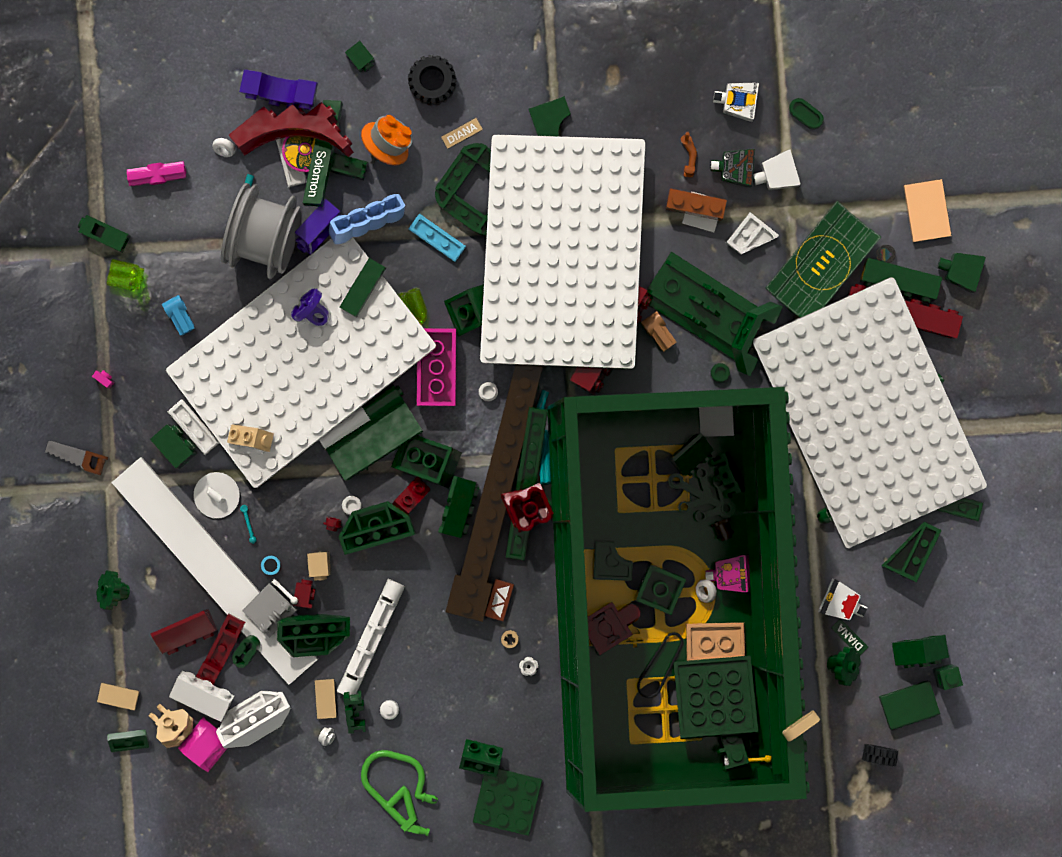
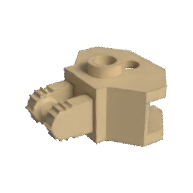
M159 704L157 708L161 713H164L162 717L158 719L155 714L151 713L149 715L158 726L156 738L166 748L179 746L192 732L194 719L184 709L170 711Z

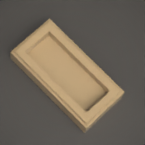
M334 679L315 680L317 719L337 718Z
M101 683L97 702L136 710L140 691Z

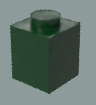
M358 41L345 52L346 56L360 73L362 71L367 72L374 66L375 59L361 41Z

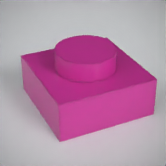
M96 370L92 375L93 378L106 388L110 389L114 384L110 380L112 376L104 370L102 372Z

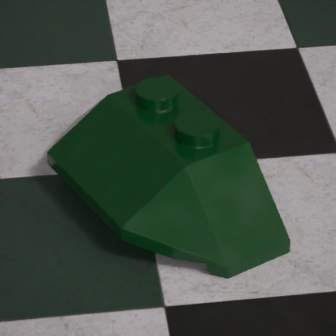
M389 501L353 511L339 535V540L344 555L406 538L416 533L410 516Z
M328 614L288 616L277 622V641L291 657L329 655L344 639L346 640L350 636V617Z

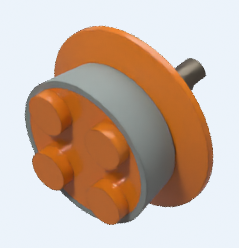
M392 115L381 116L376 122L366 124L361 131V138L366 149L371 153L372 160L370 163L374 164L378 159L389 165L403 164L408 158V148L412 144L411 129Z

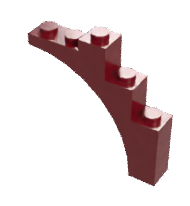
M322 102L307 114L301 108L297 109L292 104L278 116L272 110L268 111L263 106L229 134L233 143L244 156L270 141L298 136L325 141L338 148L347 157L354 153L350 147L352 142L346 135L342 137L339 134L341 130L336 125L338 122L334 117L336 115L335 111L330 106L326 107Z

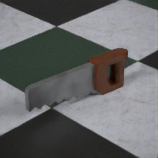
M53 441L48 442L45 453L54 454L55 457L65 459L66 462L70 461L71 464L80 465L84 471L98 475L102 474L105 461L108 460L107 456L83 451ZM93 456L98 457L95 470L90 465Z

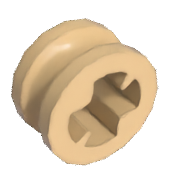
M512 630L504 632L501 638L502 644L507 648L515 647L519 640L517 633ZM507 634H512V637L515 638V642L512 641L510 645L508 641L504 640L505 636L508 637Z

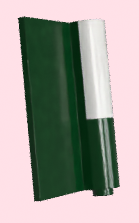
M392 384L379 392L319 439L345 481H348L423 432L401 397L404 393L399 385L395 387Z

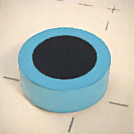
M267 556L261 562V569L265 574L274 575L280 570V560L275 556Z

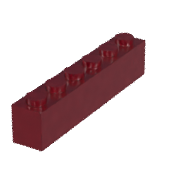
M855 284V287L851 286L847 297L866 289V286ZM911 299L910 302L904 300L917 330L951 339L958 338L963 316L958 315V311L948 309L946 312L940 310V306L929 304L928 307L921 305L922 302L919 300Z

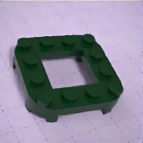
M473 143L461 149L457 158L440 182L437 183L435 198L439 207L475 233L487 236L488 213L487 215L482 214L455 195L476 164L490 173L491 149L482 143Z

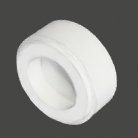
M348 496L342 502L343 511L348 515L362 507L360 499L355 496Z

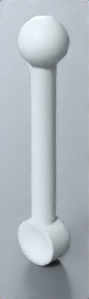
M274 579L272 581L291 600L292 604L298 603V599L283 588L277 580Z

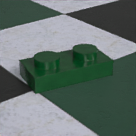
M146 729L107 735L111 752L149 748Z

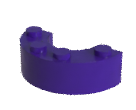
M244 69L239 92L245 94L246 99L256 100L258 98L266 100L272 106L280 107V104H284L288 108L293 104L297 109L299 107L311 110V107L314 106L318 83L302 79L288 80Z

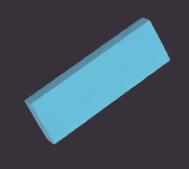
M418 214L408 229L454 262L457 261L466 248L464 244L421 214Z

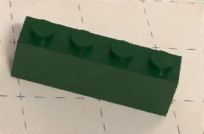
M871 258L865 260L860 282H864V286L871 287L892 277L895 279L900 292H902V296L908 298L917 296L920 297V301L931 303V300H937L942 277Z

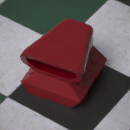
M540 483L525 490L501 494L511 522L519 533L529 531L540 523H547L554 517Z

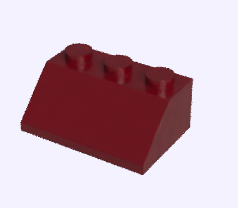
M206 609L151 633V636L162 654L167 652L168 655L179 651V646L185 644L187 648L197 643L195 639L203 637L205 640L214 636L213 632L217 628L209 609Z

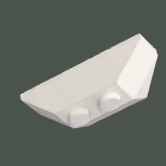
M260 691L228 710L216 733L224 748L249 746L281 727L291 707L283 692Z

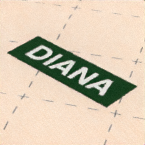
M841 619L831 627L849 647L856 648L857 653H860V655L868 648Z

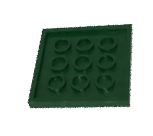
M751 655L673 662L680 739L758 733Z

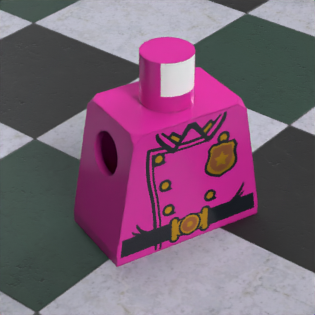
M748 555L718 561L715 564L716 570H706V580L717 581V589L750 592Z

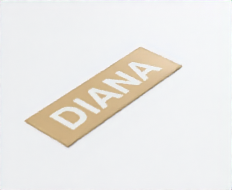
M477 118L441 138L448 149L483 129Z

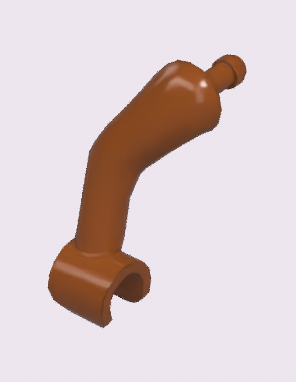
M686 132L681 137V142L689 153V164L684 166L683 176L692 178L695 171L697 150L689 132Z

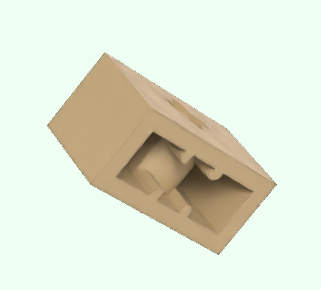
M330 552L307 554L309 577H314V580H326L327 576L331 575Z

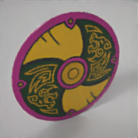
M301 136L285 138L282 145V155L285 162L292 169L299 172H309L315 138Z

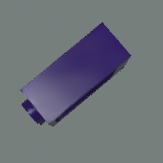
M327 199L324 200L323 207H318L295 231L296 246L303 253L307 252L311 255L330 235V221L337 216H341L340 211Z

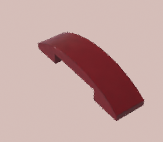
M228 613L214 644L196 675L197 678L207 680L214 685L246 622Z

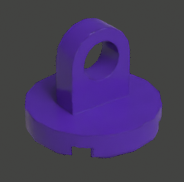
M315 288L306 292L300 298L301 304L294 306L291 317L296 322L307 318L317 326L326 324L329 312L319 303L322 293ZM319 313L323 315V318H317L314 314Z

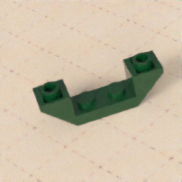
M768 302L747 312L731 346L737 371L751 376L758 358L747 352L753 344L757 331L761 327L762 320L775 324L783 306Z

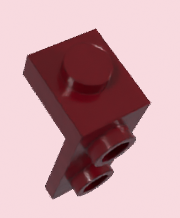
M416 477L392 504L406 514H409L427 495L430 488Z

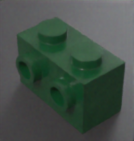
M466 739L459 769L497 777L503 748Z

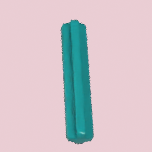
M545 430L540 459V483L542 485H549L551 483L548 430Z

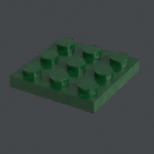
M500 768L498 769L497 777L484 775L473 823L529 836L542 779Z

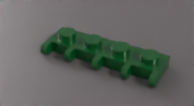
M741 735L720 736L723 748L718 749L717 753H725L728 765L723 766L722 770L726 771L748 765L749 760Z

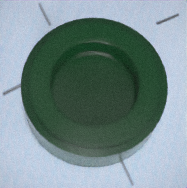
M718 363L711 368L710 375L714 381L720 383L729 378L730 370L727 365Z

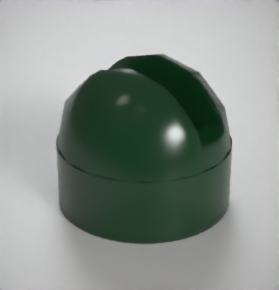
M827 507L818 511V522L827 524L833 521Z

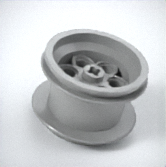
M243 184L235 199L226 226L221 249V262L224 264L229 262V266L233 268L237 265L240 258L267 265L268 279H272L277 270L278 273L283 274L296 244L295 231L300 227L303 209L300 206L296 208V197L294 195L291 196L286 206L260 199L257 184H254L251 188L250 184Z

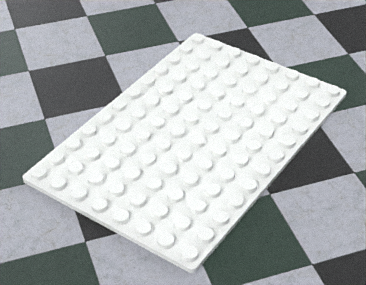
M520 135L492 136L480 353L482 363L633 369L635 367L645 141L643 139Z
M353 237L342 244H334L333 240L330 239L166 369L168 375L254 488L261 486L436 348L435 342L383 275L357 318L340 308L341 303L369 258ZM315 288L322 293L319 303L329 312L328 321L322 326L314 325L307 318L296 322L291 317L294 306L301 304L300 298L310 289ZM319 313L314 314L317 318H323V315ZM231 425L259 428L274 433L270 452L227 443Z
M888 278L753 340L754 347L772 386L785 387V391H788L789 402L786 404V412H789L790 415L789 424L846 548L853 547L986 488V481L894 278Z

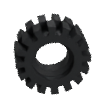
M864 744L862 760L885 766H896L899 751L884 746Z

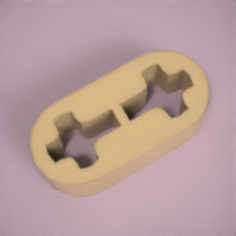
M811 711L786 728L782 733L789 742L819 722L820 718L815 711Z

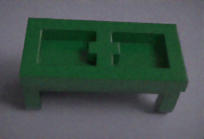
M333 153L330 172L364 181L368 162Z

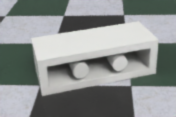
M182 671L169 697L221 722L231 705L234 695L230 694L226 689L214 686L207 680L195 677L193 673Z

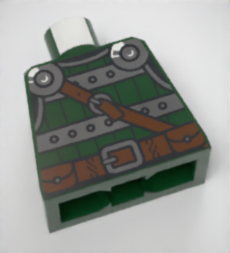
M755 149L724 152L722 161L711 160L710 171L721 172V181L751 188L753 185Z

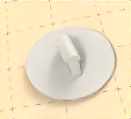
M220 472L209 473L203 476L194 489V501L197 508L204 515L211 518H222L231 514L237 507L240 498L236 482L230 476Z

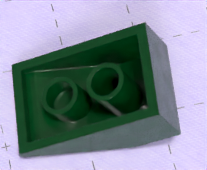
M416 436L398 448L391 467L449 489L462 452Z

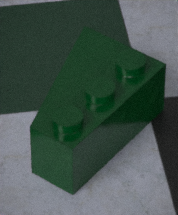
M923 522L881 566L917 583L942 530Z

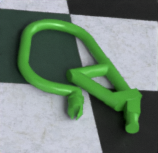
M388 750L372 753L365 760L361 770V781L366 791L401 825L404 831L428 836L429 828L426 829L413 824L417 817L409 789L405 785L387 801L368 781L369 767L377 758L389 757L410 763L418 772L415 798L422 800V802L435 804L438 801H432V799L438 800L436 796L426 794L425 792L424 794L422 793L425 783V772L422 765L411 756ZM402 797L407 809L408 820L393 807Z

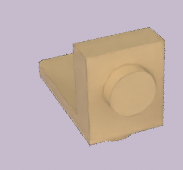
M232 424L227 443L270 452L274 433L259 428Z

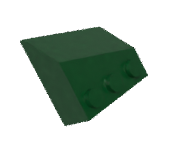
M457 476L453 477L447 499L448 503L442 516V525L438 530L439 533L462 538L463 534L467 535L469 524L466 523L467 517L472 516L475 506L471 504L473 497L477 498L479 487L476 486L477 482Z

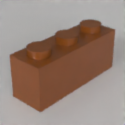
M670 188L665 210L722 221L727 200Z

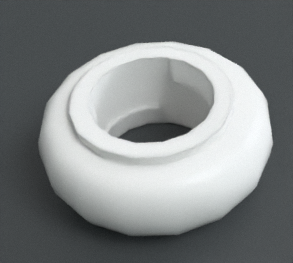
M218 138L212 144L213 150L223 157H231L236 151L234 144L224 138Z
M700 580L696 585V595L702 602H712L717 595L716 587L710 580ZM704 587L707 588L708 595L705 593Z

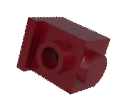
M302 579L301 582L296 583L294 597L298 599V603L293 604V606L313 608L314 604L310 603V600L314 601L316 589H312L313 581Z

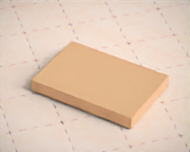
M942 179L904 185L912 242L950 237L951 231Z
M744 623L686 624L687 661L745 656Z

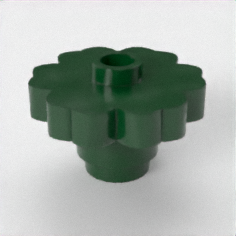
M106 570L105 574H101L98 581L99 588L96 591L97 602H100V608L112 610L113 606L116 607L119 601L126 600L129 597L130 587L121 582V578H118V572Z
M844 647L843 651L828 658L827 669L835 673V679L838 680L839 685L851 686L852 681H856L861 663L860 653H857L856 648Z

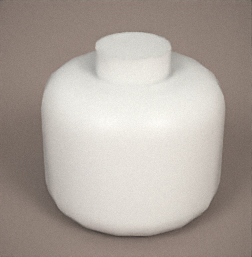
M387 700L381 705L380 714L385 719H394L399 714V706L395 701Z

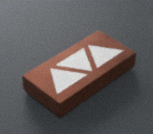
M498 579L495 580L485 616L500 621L504 620L514 584Z

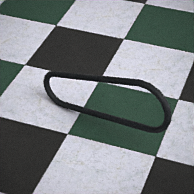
M671 632L665 637L639 678L637 690L641 696L654 698L660 693L671 671L673 662H675L683 645V638L679 633ZM672 635L678 636L680 638V645L658 691L650 696L643 694L640 690L641 680L667 639Z

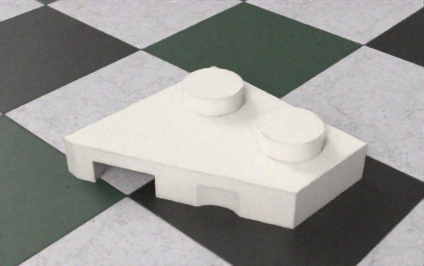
M750 212L726 243L739 254H743L777 238L779 235Z

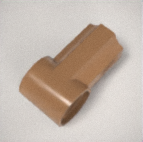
M657 311L641 322L646 332L654 338L663 352L677 343Z

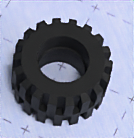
M433 55L420 57L421 59L419 61L416 60L413 67L411 66L410 73L408 74V84L411 93L423 104L427 103L432 106V104L440 105L441 102L445 103L449 97L451 98L456 88V74L453 66L448 63V60L442 59L438 55L436 57ZM429 70L439 71L444 78L443 85L433 91L425 89L421 84V77L425 72Z

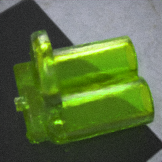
M112 259L106 284L131 291L134 289L140 290L141 281L144 279V268H140L137 264Z
M412 288L407 292L397 294L420 324H423L428 319L426 315L427 308L420 288Z

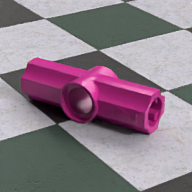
M184 161L169 164L154 163L147 165V167L127 170L129 186L143 184L158 185L171 180L187 178Z

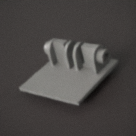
M269 583L242 611L259 627L262 633L270 638L277 631V622L291 616L296 609Z

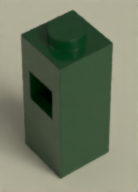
M88 215L85 218L82 217L78 224V228H80L79 233L121 253L124 252L131 237L129 234Z
M948 664L933 668L938 688L948 690L963 686L958 666Z

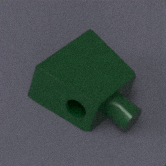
M954 253L951 260L940 257L937 268L947 271L946 281L970 293L976 292L986 257Z

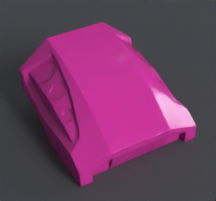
M205 717L199 721L178 747L187 758L207 772L211 770L227 750L219 740L216 733L217 728L207 721Z

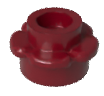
M327 517L326 522H323L327 530L337 531L338 528H342V520Z

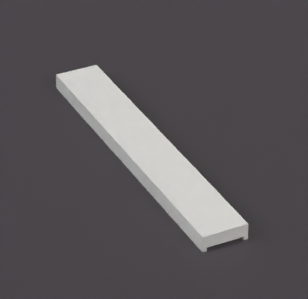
M142 457L111 482L227 615L230 613L246 622L242 632L246 637L254 635L259 639L261 644L259 652L288 685L319 659L317 656L291 657L277 641V631L269 638L242 611L260 591Z

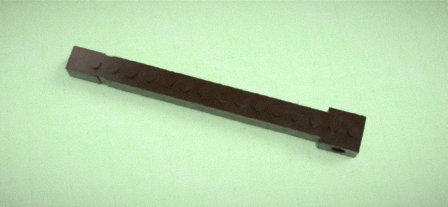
M515 365L461 575L455 574L445 611L447 613L483 622L492 588V583L487 581L506 511L501 494L511 492L523 446L529 407H533L543 365Z

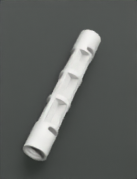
M391 579L387 580L337 692L343 695L344 692H350V695L357 693L403 593L404 585Z

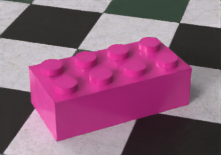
M424 328L435 342L436 348L417 362V406L456 407L457 330Z

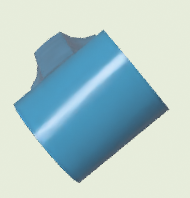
M180 295L162 303L166 314L172 319L180 336L195 329Z

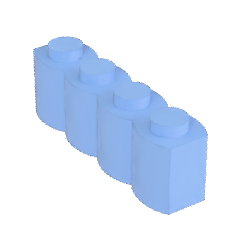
M399 194L389 195L382 201L372 202L365 208L351 211L348 215L335 217L330 221L329 234L334 244L345 243L351 237H359L366 234L369 230L383 227L386 223L397 222L404 215L405 204Z

